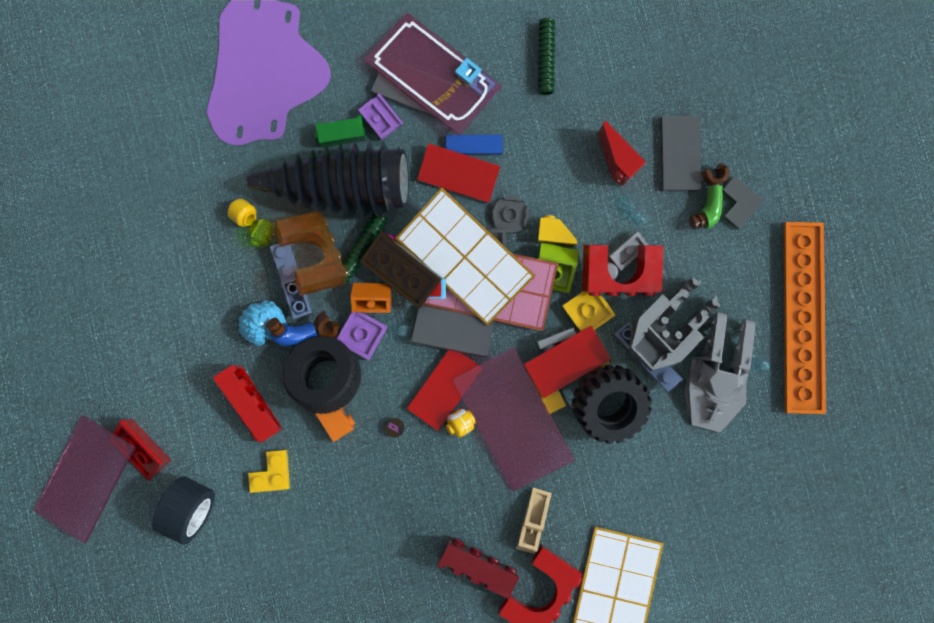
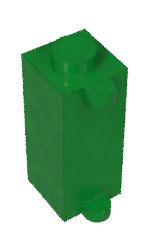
M357 115L358 118L321 124L320 121L316 122L317 131H314L316 143L325 148L326 146L331 147L366 141L362 115Z

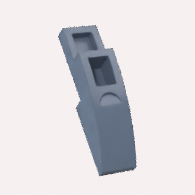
M287 240L270 246L293 319L312 313L297 259L294 257L290 242Z
M628 321L614 335L653 380H656L667 393L670 392L682 381V378L670 366L649 371L629 350L633 325Z

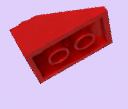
M605 121L598 132V137L609 172L612 175L611 178L615 183L624 186L641 170L646 161Z

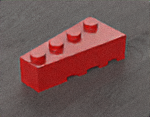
M231 365L213 377L232 407L240 415L241 421L250 429V434L256 442L263 443L283 430L242 365Z

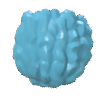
M273 301L252 303L247 309L242 311L243 315L238 319L240 322L238 331L245 340L254 343L256 346H261L271 339L270 330L266 328V323L272 318H278L281 323H286L283 311Z

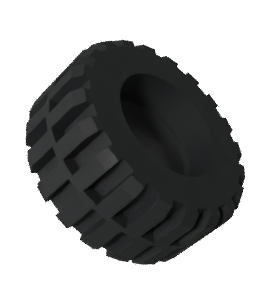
M605 365L603 369L597 367L595 372H588L585 375L586 378L579 381V388H575L573 393L575 396L572 399L573 413L579 424L591 438H595L598 442L605 441L606 444H613L614 441L621 443L624 442L623 439L627 438L629 440L634 437L633 434L639 433L642 430V425H646L649 420L647 415L651 414L652 408L649 405L652 404V399L649 396L648 388L628 368L624 369L620 365H616L615 368L612 365ZM618 391L626 393L625 402L620 410L610 416L597 415L598 406L604 397Z

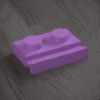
M380 93L358 109V112L381 140L394 132L400 125H403L401 119Z

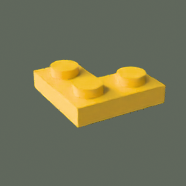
M287 450L266 452L268 471L248 473L250 493L290 489Z

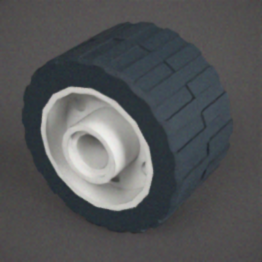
M186 476L176 479L169 486L156 507L152 522L153 530L182 545L189 543L201 530L210 514L215 499L214 491Z

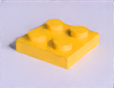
M585 291L562 306L579 332L591 325L596 330L616 316L601 294L600 296H589L588 292Z

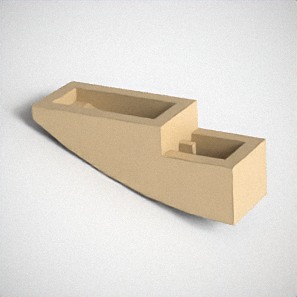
M532 488L516 549L532 554L537 552L552 493Z

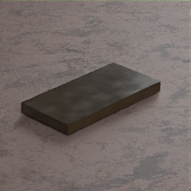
M384 231L379 232L359 261L418 309L422 308L443 279Z

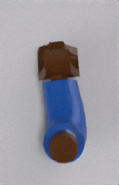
M325 311L316 316L314 324L309 322L292 327L286 323H281L278 318H272L266 323V328L270 330V338L275 343L282 346H291L318 336V332L320 336L335 337L338 334L339 325L335 321H330Z

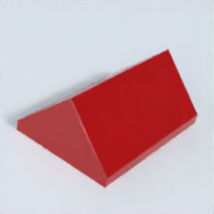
M133 419L121 420L118 423L110 441L148 481L152 480L171 459Z

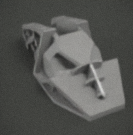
M716 312L710 322L712 331L706 339L703 356H692L684 390L691 425L716 432H721L746 404V381L751 367L755 334V322L743 319L738 328L740 338L738 344L733 349L735 351L730 366H728V369H732L735 374L719 370L720 363H722L727 314Z

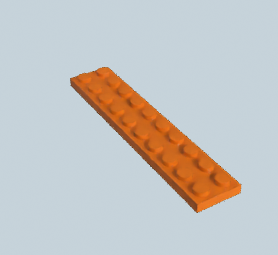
M785 222L783 223L785 413L826 414L824 223Z

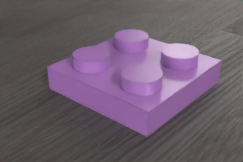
M352 312L337 339L342 341L351 351L370 360L388 326L362 312Z

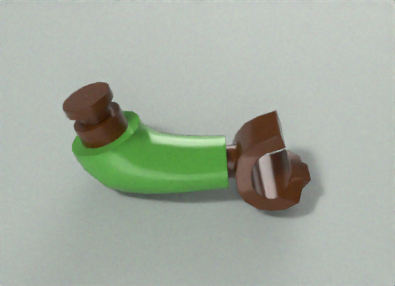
M723 163L718 164L714 170L716 178L712 176L711 170L701 172L703 180L710 186L707 191L705 207L700 209L699 214H696V216L692 215L689 217V222L693 229L698 227L709 229L720 219L723 201L722 185L720 183L726 181L729 176V169Z

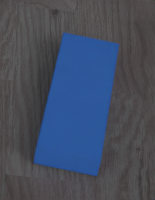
M446 135V149L464 155H503V135Z

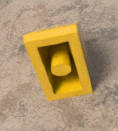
M545 215L544 218H540L537 243L576 246L577 239L560 219H555V216Z

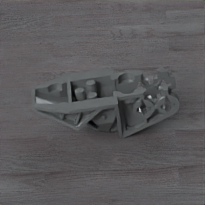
M691 277L668 299L662 294L647 310L634 320L629 350L649 371L682 362L704 338L698 329L709 318L708 315L720 306L716 295L701 306L674 333L671 334L665 328V325L669 322L667 317L675 312L681 302L689 296L688 294L702 283L700 279L696 280L694 277Z

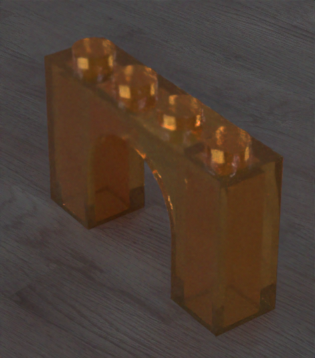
M320 211L275 222V233L281 247L299 242H310L317 245L324 253L325 258L319 264L295 270L294 282L300 296L344 285L348 276L347 268L341 262L340 251L335 248L334 236L332 233H329L327 220Z

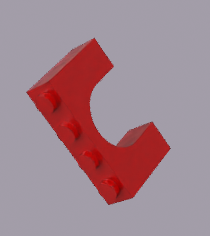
M583 245L582 291L588 292L589 296H600V292H607L608 296H619V292H625L627 296H637V292H643V295L655 296V292H662L664 246L638 245V260L635 274L628 281L618 283L613 280L608 271V245Z
M541 544L531 562L554 580V597L547 605L533 608L510 595L509 599L506 598L498 611L499 615L511 623L555 622L561 613L560 608L562 605H566L571 599L572 595L570 593L574 587L578 588L583 578L581 576L583 574L580 570Z

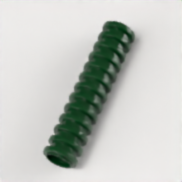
M543 18L539 20L540 43L538 45V53L540 54L538 58L540 60L538 61V76L540 77H538V93L541 95H551L555 91L553 88L555 87V83H553L555 81L553 77L555 75L553 71L555 70V20Z
M373 212L374 216L369 218L370 222L366 223L367 227H364V231L360 232L361 236L357 237L358 241L354 242L355 246L350 248L351 252L347 253L348 257L344 258V263L341 262V268L338 267L339 271L334 273L337 278L345 283L350 282L349 279L353 277L352 274L356 273V267L359 268V261L373 243L381 228L385 227L384 223L388 222L387 218L383 215L376 216Z

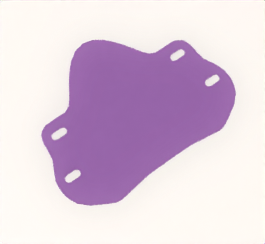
M231 0L220 15L219 53L214 86L207 107V115L214 132L225 143L244 145L255 140H274L280 138L285 132L289 110L322 92L330 81L331 72L327 61L299 35L300 12L297 6L277 0H260V7L258 10H255V0ZM287 11H291V20L289 23L285 22V14ZM272 120L277 121L275 132L270 130ZM239 126L243 127L241 138H237V128Z

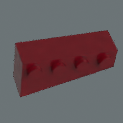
M449 537L439 557L438 566L444 569L447 565L452 570V573L458 576L466 574V577L471 582L479 585L483 582L486 589L509 599L519 579V574L516 573L517 570L510 565L505 567L499 564L500 561L489 555V557L482 555V551L472 546L469 548L465 546V542L459 538L454 537L452 539Z

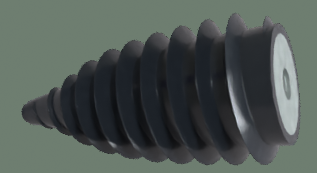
M385 141L382 142L380 150H374L370 142H368L365 151H360L356 143L353 144L351 152L347 153L341 144L338 147L337 154L331 155L327 146L324 149L323 156L317 157L314 150H311L307 160L303 161L298 154L294 163L288 165L284 161L283 166L275 169L271 167V170L253 173L247 176L246 180L247 186L251 187V189L275 193L278 197L287 196L292 204L297 203L300 199L306 209L311 208L314 203L320 212H324L329 205L334 214H338L343 206L348 215H353L358 207L363 216L369 213L370 208L373 209L376 216H381L384 208H387L390 216L394 217L398 208H406L409 192L408 163L405 150L400 149L399 146L397 149L388 150Z

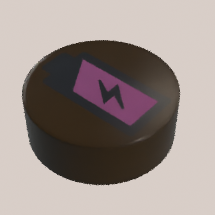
M392 418L385 425V431L390 437H399L405 430V425L399 418Z

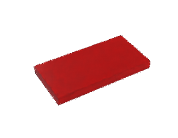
M428 143L417 180L489 203L501 166Z
M591 325L525 363L524 366L540 394L545 398L611 360Z
M448 350L407 409L438 431L483 368L464 354Z

